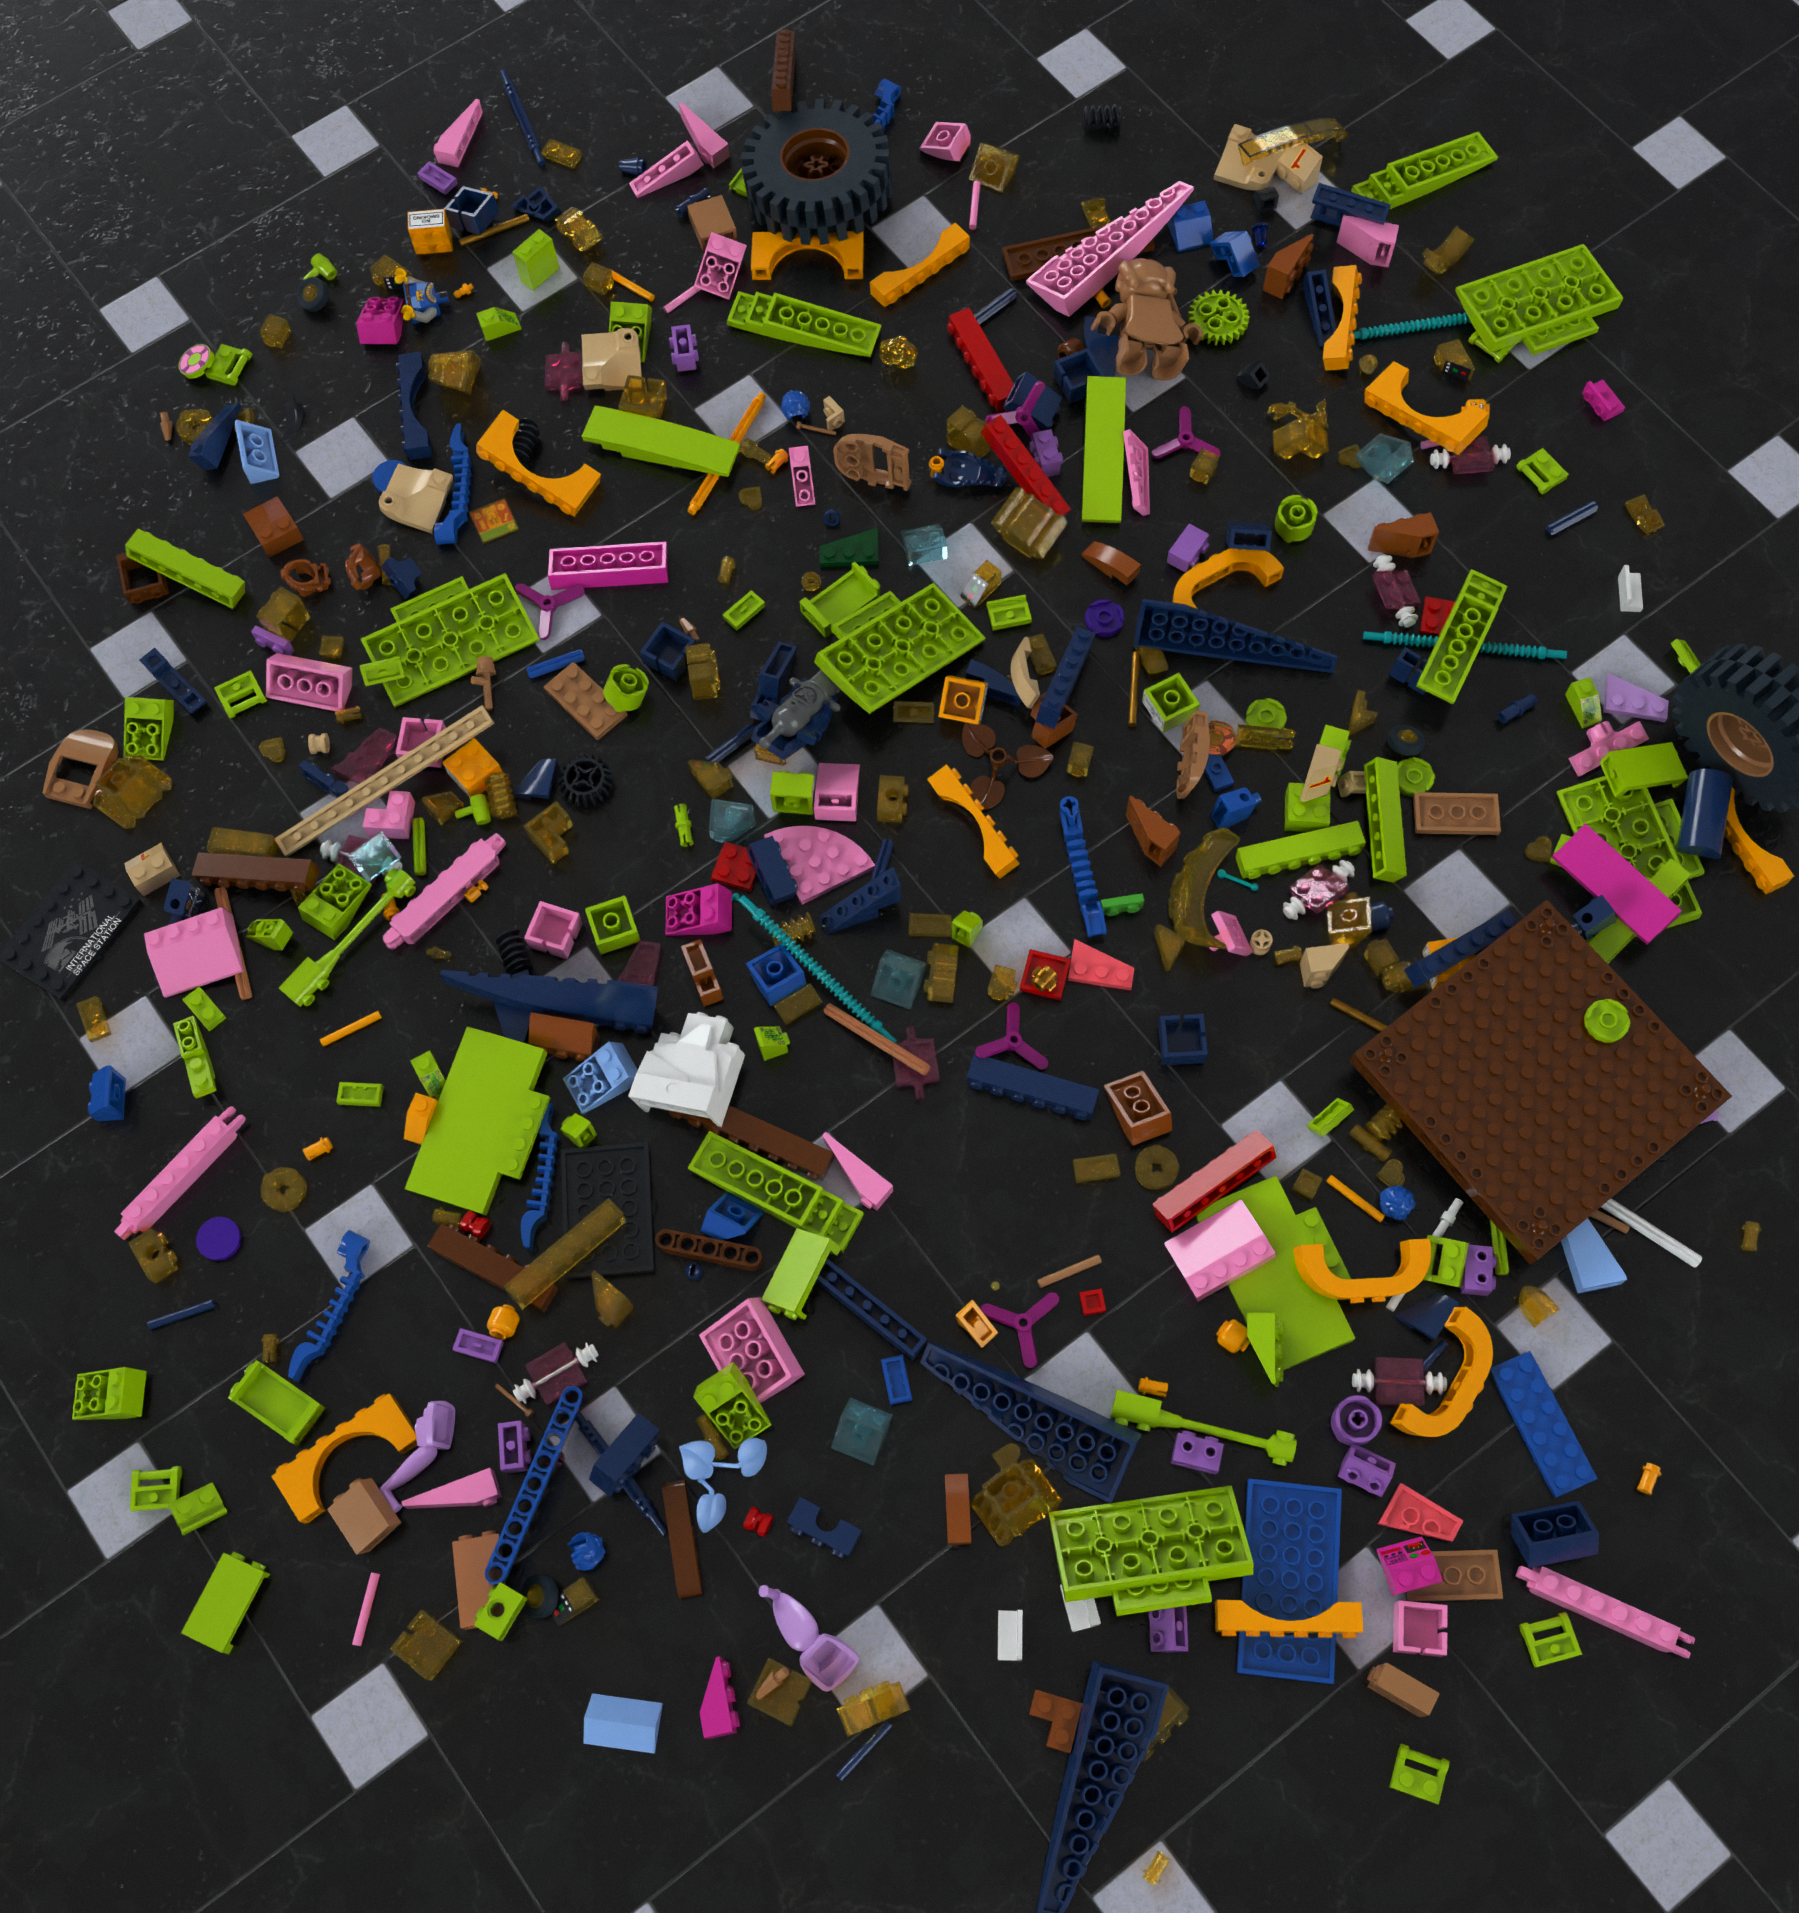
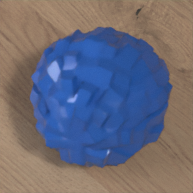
M790 390L782 398L781 411L787 420H793V416L802 415L805 418L810 411L808 397L798 390Z
M1392 1185L1386 1188L1380 1195V1207L1383 1214L1395 1220H1405L1406 1215L1416 1205L1411 1191L1399 1185Z
M581 1532L572 1537V1540L568 1543L573 1552L571 1557L577 1570H591L604 1558L605 1549L603 1548L602 1538L595 1534Z

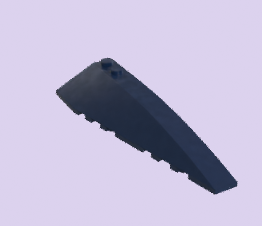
M1143 599L1135 627L1133 647L1328 673L1334 672L1337 662V655L1185 604Z
M441 970L442 982L505 1005L543 1015L610 1026L620 1031L631 1029L640 1034L652 1033L658 992L657 986L616 980H607V984L597 983V979H588L585 983L579 982L575 978H565L562 981H558L556 977L520 975V979L511 978L510 974H501L500 977H493L489 973L483 972L472 976L467 971Z
M928 1342L920 1362L923 1366L942 1381L950 1384L954 1391L971 1401L975 1408L981 1409L986 1413L991 1421L1016 1441H1020L1028 1447L1027 1450L1039 1456L1052 1470L1055 1469L1068 1483L1109 1503L1113 1502L1142 1434L1022 1378L948 1348Z
M1093 1660L1057 1806L1037 1913L1065 1912L1076 1891L1075 1887L1080 1877H1083L1087 1870L1086 1866L1092 1854H1095L1103 1833H1106L1124 1798L1123 1794L1126 1788L1132 1783L1135 1777L1134 1773L1140 1761H1143L1150 1742L1154 1740L1157 1734L1169 1687L1168 1683L1118 1666Z

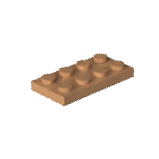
M574 662L544 686V690L596 740L602 738L627 716V711L620 713L613 709V706L606 701L603 689Z
M1415 792L1413 795L1415 833L1499 835L1501 832L1498 794Z
M1431 1551L1443 1581L1405 1593L1406 1601L1410 1602L1503 1599L1498 1551Z

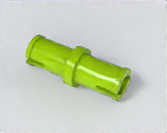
M679 804L680 808H678V805L674 806L677 821L675 827L679 832L680 845L687 847V843L690 846L694 844L690 829L692 824L688 819L687 805Z

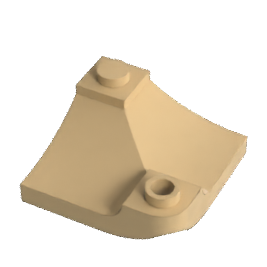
M1234 124L1213 180L1245 190L1266 188L1270 185L1276 173L1278 160L1284 150L1274 147L1249 158L1238 144L1256 137V135L1251 132L1252 129ZM1255 138L1241 144L1250 155L1272 147V145L1260 138Z
M625 328L610 333L581 335L582 375L585 390L605 389V391L643 388L639 339L633 329ZM627 335L632 336L629 340H626L625 337Z
M398 463L387 489L380 496L379 508L383 514L397 522L432 534L435 523L438 522L445 507L446 497L453 484V476L435 468L433 470H423Z

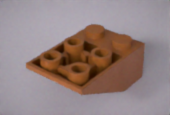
M1313 234L1276 252L1267 266L1263 291L1281 299L1284 298L1286 293L1291 292L1294 286L1293 282L1295 279L1299 280L1303 267H1307L1311 260L1309 255L1314 247L1312 243Z
M1431 512L1426 514L1420 513L1407 519L1400 518L1395 522L1387 524L1381 523L1374 527L1367 549L1368 551L1409 558L1431 554L1439 530Z
M1130 796L1126 817L1144 854L1159 866H1162L1176 851L1181 832L1174 824L1163 820L1158 812L1147 808L1142 800Z

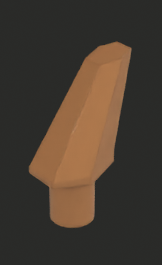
M161 412L162 422L160 425L165 441L171 440L173 422L169 421L168 412Z
M685 618L680 619L679 621L684 633L696 639V642L699 641L700 638L695 632L697 628Z
M786 1667L781 1668L778 1672L773 1671L770 1673L756 1693L758 1700L783 1684L782 1680L789 1675Z

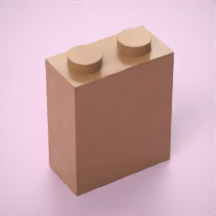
M722 195L687 205L689 219L703 251L706 250L711 232L737 241L736 227Z
M359 1478L349 1485L350 1489L335 1497L334 1503L327 1509L356 1555L370 1552L401 1524V1521L372 1478L363 1480Z
M1387 1662L1377 1665L1376 1668L1373 1666L1367 1677V1680L1370 1681L1368 1688L1418 1717L1430 1716L1440 1694Z

